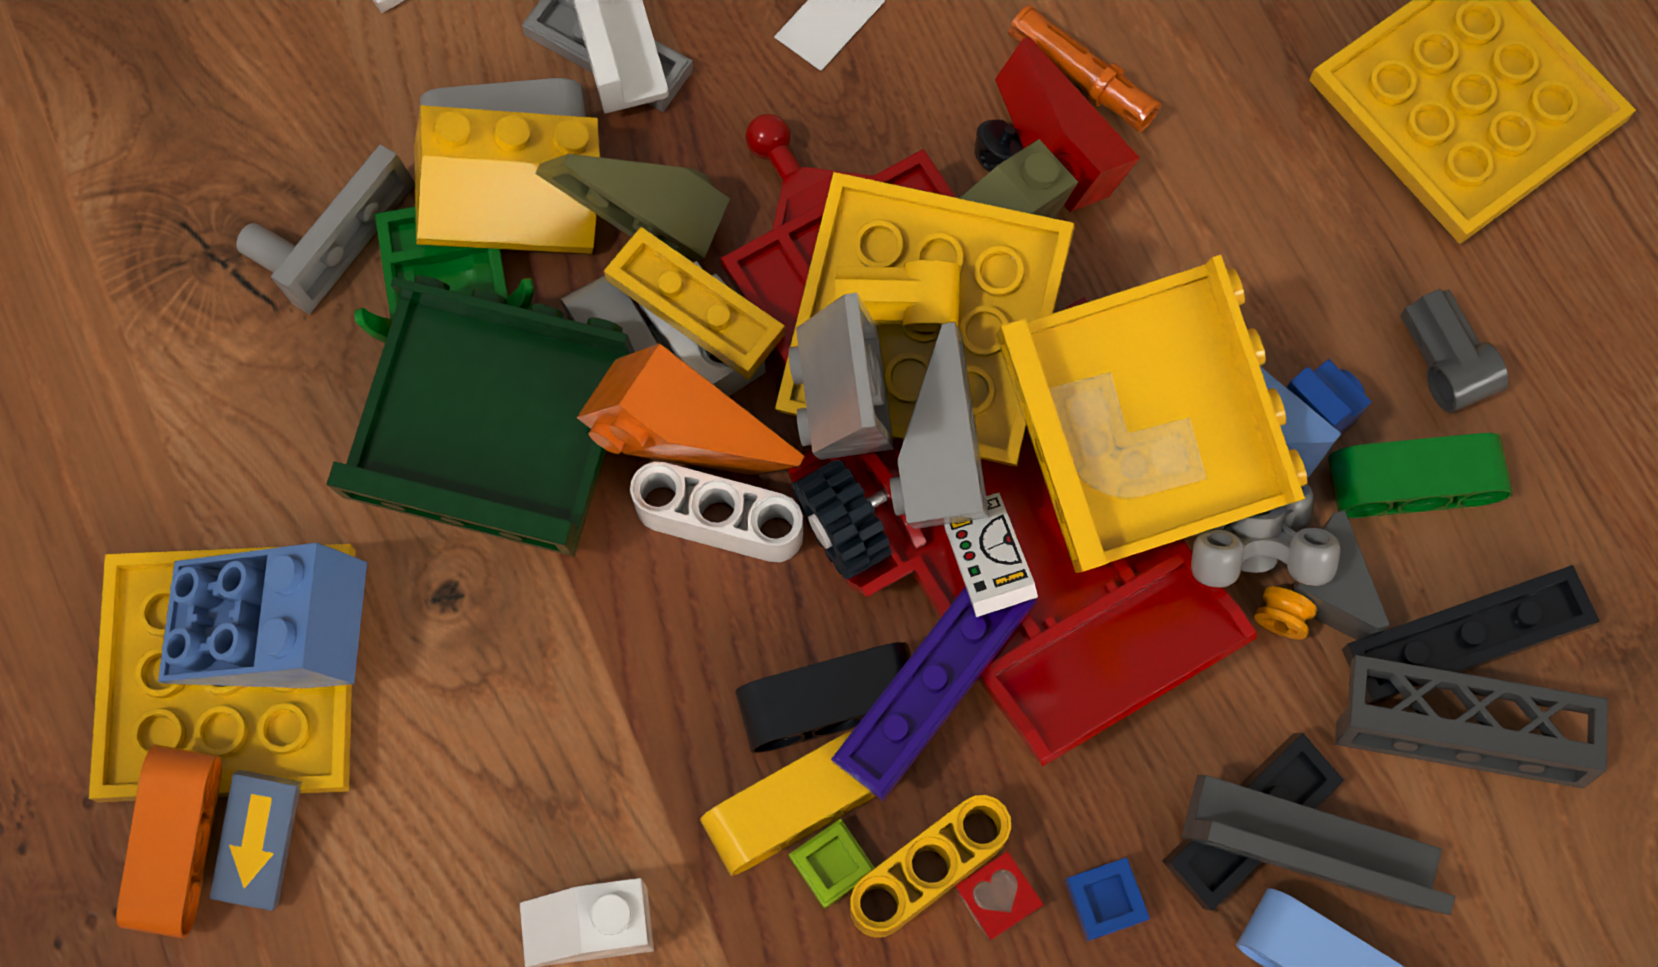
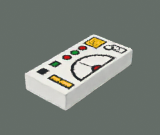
M1000 493L986 496L989 518L944 524L976 617L1038 597L1034 580Z

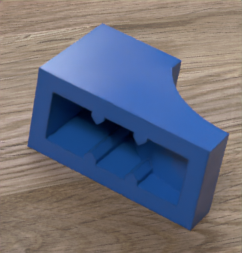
M1330 359L1314 371L1306 367L1286 387L1340 431L1341 435L1358 421L1372 402L1365 395L1360 381L1349 371L1339 369Z

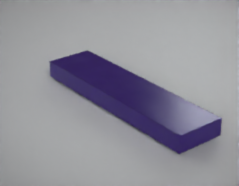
M965 587L831 758L833 764L881 801H884L1037 603V598L976 617Z

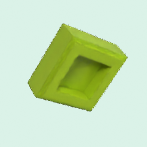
M841 818L788 854L790 860L824 910L851 892L861 878L875 868Z

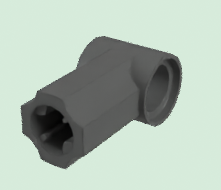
M1438 289L1422 296L1413 304L1405 307L1400 317L1428 365L1426 371L1427 382L1432 396L1445 412L1452 413L1507 389L1508 373L1501 355L1490 343L1479 342L1450 290L1442 291Z

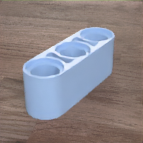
M1267 888L1236 943L1237 948L1263 967H1404L1295 898L1272 888Z

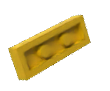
M642 227L637 230L604 270L606 281L748 380L785 336V326Z

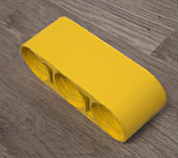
M852 731L835 738L723 801L700 818L704 829L730 876L740 874L876 797L831 761V758Z
M975 795L966 799L861 878L854 886L850 897V916L854 925L865 935L874 938L887 937L898 931L953 889L955 885L991 860L1003 848L1011 831V816L1006 806L998 799L988 795ZM976 813L989 816L997 827L996 839L985 844L973 842L967 837L963 829V821L966 817ZM923 851L938 853L947 864V875L942 880L934 883L922 881L915 875L912 868V860L915 856ZM873 889L888 891L897 903L896 914L885 922L869 920L861 910L860 902L862 897Z

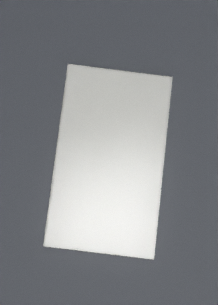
M808 0L774 38L822 71L886 0Z

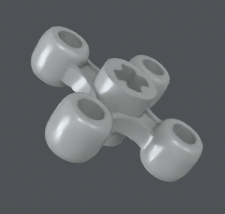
M1307 484L1301 486L1305 497L1304 500L1195 534L1199 536L1193 545L1191 570L1195 579L1200 583L1220 588L1232 585L1238 579L1241 571L1265 572L1274 568L1279 559L1287 564L1289 574L1296 581L1312 586L1325 585L1334 578L1338 570L1341 552L1339 540L1329 531L1319 528H1306L1311 521L1314 506L1313 491Z

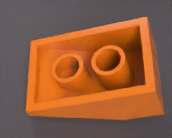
M660 343L615 359L577 416V419L591 428L588 433L590 438L596 444L614 454L623 452L633 456L747 476L798 467L805 457Z

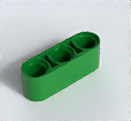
M1476 433L1361 444L1339 449L1328 456L1338 512L1345 510L1348 518L1479 507L1504 501L1513 495L1502 439L1496 433Z

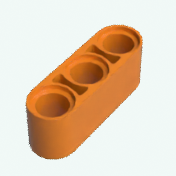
M156 744L149 749L139 778L116 913L119 928L181 939L186 938L190 933L197 915L222 774L221 756Z

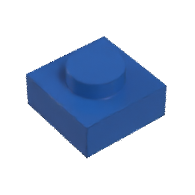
M1127 857L1076 874L1064 880L1086 942L1150 920Z

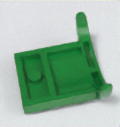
M415 207L375 214L390 319L375 315L365 308L356 309L354 311L355 322L371 337L382 343L386 341L400 298L391 287L393 277L414 282L417 275L428 276L450 286L449 291L471 296L472 291L475 289L486 290L504 297L508 301L507 305L529 309L534 293L532 279H522L518 288L509 296L501 249L417 245Z

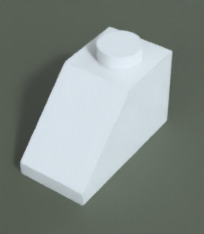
M641 878L577 886L520 903L525 967H542L654 951L648 887Z

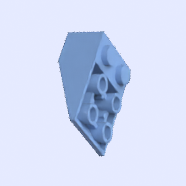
M319 543L175 561L158 682L164 684L316 688L354 684L367 562Z

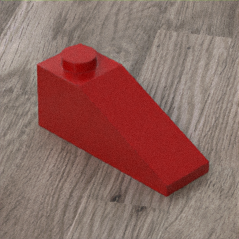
M1030 37L1023 38L995 78L1023 148L1040 139L1078 181L1064 204L1069 212L1110 197L1140 157Z

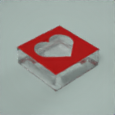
M1008 851L954 886V890L988 942H991L1044 905Z

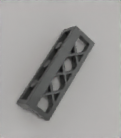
M1355 655L1350 665L1347 709L1336 721L1335 745L1584 789L1606 771L1608 699ZM1367 676L1389 679L1405 700L1392 709L1365 704ZM1412 684L1423 685V687L1416 690ZM1435 688L1451 690L1468 711L1456 720L1441 718L1423 697ZM1475 695L1486 696V698L1479 701ZM1497 699L1514 701L1532 722L1520 731L1504 729L1486 707ZM1412 706V708H1413L1417 713L1407 712V711H1404V710H1406L1408 707ZM1538 706L1550 708L1543 713V711ZM1560 710L1588 714L1587 743L1567 740L1549 718ZM1475 717V719H1476L1480 724L1470 723V722H1467V721H1469L1471 718ZM1538 728L1543 735L1533 734L1530 732Z
M1197 775L1181 837L1406 907L1451 915L1455 896L1432 889L1442 851L1441 848L1208 775Z

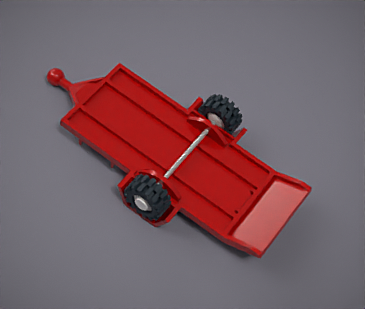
M763 114L757 116L749 123L745 134L747 147L756 157L770 160L783 183L772 230L721 257V265L739 295L785 326V336L773 349L784 368L833 173L851 175L956 198L924 149L875 175L810 167L801 168L788 148L791 134L787 123L782 118L773 114ZM1083 297L1060 311L1087 303L1088 301ZM1027 428L1017 467L981 459L986 496L1000 493L1034 580L1038 597L1037 603L978 680L1042 767L1257 639V632L1239 605L1223 587H1210L1195 579L1191 570L1192 551L1184 539L1115 560L1093 569L1075 573ZM893 439L894 450L820 460L816 457L811 449L803 454L805 457L798 467L787 468L794 488V495L798 499L797 503L801 511L806 516L805 520L809 528L814 531L815 538L819 545L824 548L827 558L830 562H833L835 569L843 576L852 590L865 597H869L912 572L941 619L965 588V584L944 525L914 529L907 524L906 515L896 516L891 497L890 479L900 477L898 457L904 441Z

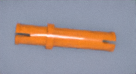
M1031 5L1025 6L1016 15L1011 23L1012 27L1008 30V35L1019 42L1023 38L1030 37L1066 77L1088 93L1087 99L1095 106L1104 105L1124 119L1126 123L1139 133L1149 126L1158 114L1157 111L1161 108L1162 103L1126 78L1123 68L1116 63L1109 65L1104 60L1098 58L1080 42L1047 20L1045 16Z

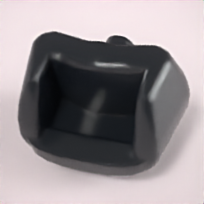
M987 120L977 128L974 153L980 165L988 172L1024 149L1015 128L1009 126L1004 120Z

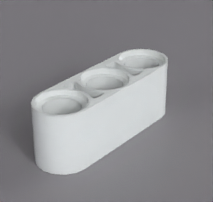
M666 462L645 464L636 471L631 480L630 493L638 518L646 527L654 531L768 562H783L791 559L799 552L803 544V515L800 506L792 498L784 494ZM667 487L676 493L671 502L661 507L651 506L645 502L647 494L655 488ZM717 502L725 503L734 509L732 515L727 520L719 523L710 522L702 516L704 510L709 505ZM773 518H782L792 526L791 531L786 536L778 539L763 535L760 528L767 520Z

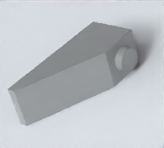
M955 322L945 323L941 326L898 457L900 477L890 479L891 497L896 516L906 515L907 524L914 529L989 518L962 333Z

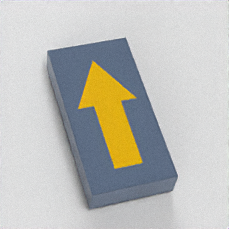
M238 770L233 773L209 899L273 911L279 905L302 782L244 770Z

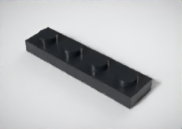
M1571 565L1350 642L1342 648L1349 667L1354 656L1359 655L1462 673L1590 628L1599 622V618L1574 566ZM1367 676L1365 704L1372 705L1401 694L1389 679ZM1412 684L1415 689L1423 687V685Z

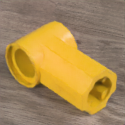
M943 260L909 261L904 264V267L837 266V274L834 280V301L844 294L858 293L875 324H902L904 329L912 331L940 332L942 324L955 322L958 327L961 266L957 263Z

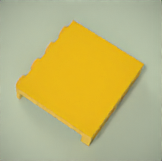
M1221 254L1212 257L1204 265L1029 322L1026 321V318L1002 325L996 334L1075 573L1093 569L1115 560L1305 499L1301 486L1307 485V474L1303 461L1296 449L1288 450L1280 427L1286 424L1283 402L1275 388L1267 389L1260 369V365L1266 362L1262 341L1254 328H1246L1239 305L1245 303L1241 280L1234 268L1226 269Z

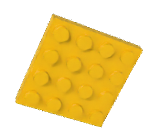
M1412 0L1316 67L1309 79L1459 244L1466 241L1626 123L1636 111L1530 0Z
M834 172L790 347L798 346L796 328L834 302V280L837 274V266L904 267L906 262L915 260H943L959 264L961 268L958 328L962 333L980 458L1017 467L1027 426L996 334L1002 325L1026 318V321L1029 322L1054 313L1074 232V223ZM876 324L879 333L893 439L904 441L939 332L912 331L904 329L902 324ZM788 354L775 409L780 413L797 416V409L807 408L804 384H794Z
M351 544L325 545L355 557L356 550ZM279 547L105 554L89 799L97 803L136 801L142 765L149 749L154 744L221 756L222 774L218 797H229L232 776L238 770L302 782L300 793L349 791L352 684L316 688L164 684L158 682L174 562Z

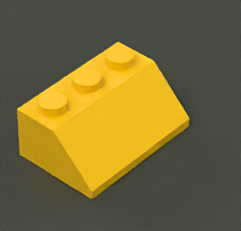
M421 105L414 143L416 244L592 254L596 214L535 173L540 163L566 154L600 157L598 118Z

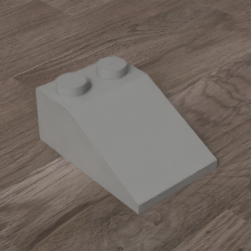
M858 293L844 294L796 328L798 346L789 347L792 379L795 385L804 384L807 407L797 409L800 441L802 446L812 445V453L820 460L894 450L878 327Z

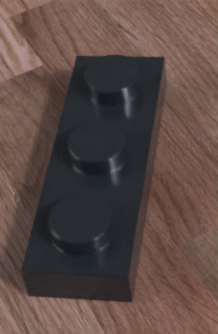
M1293 733L1240 786L1316 809L1344 779L1304 733ZM1186 838L1162 860L1165 866L1200 906L1210 911H1213L1261 863V861Z

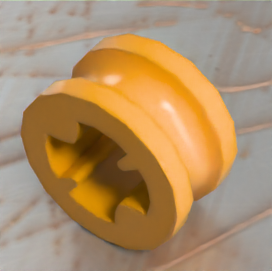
M1275 586L1267 587L1262 595L1266 606L1258 607L1254 614L1255 621L1277 635L1295 640L1305 639L1309 632L1305 621L1315 617L1318 610L1316 605L1308 598L1292 590Z

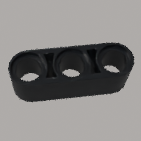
M896 642L761 678L737 688L735 694L751 752L773 751L856 728L911 657L908 644L906 642Z

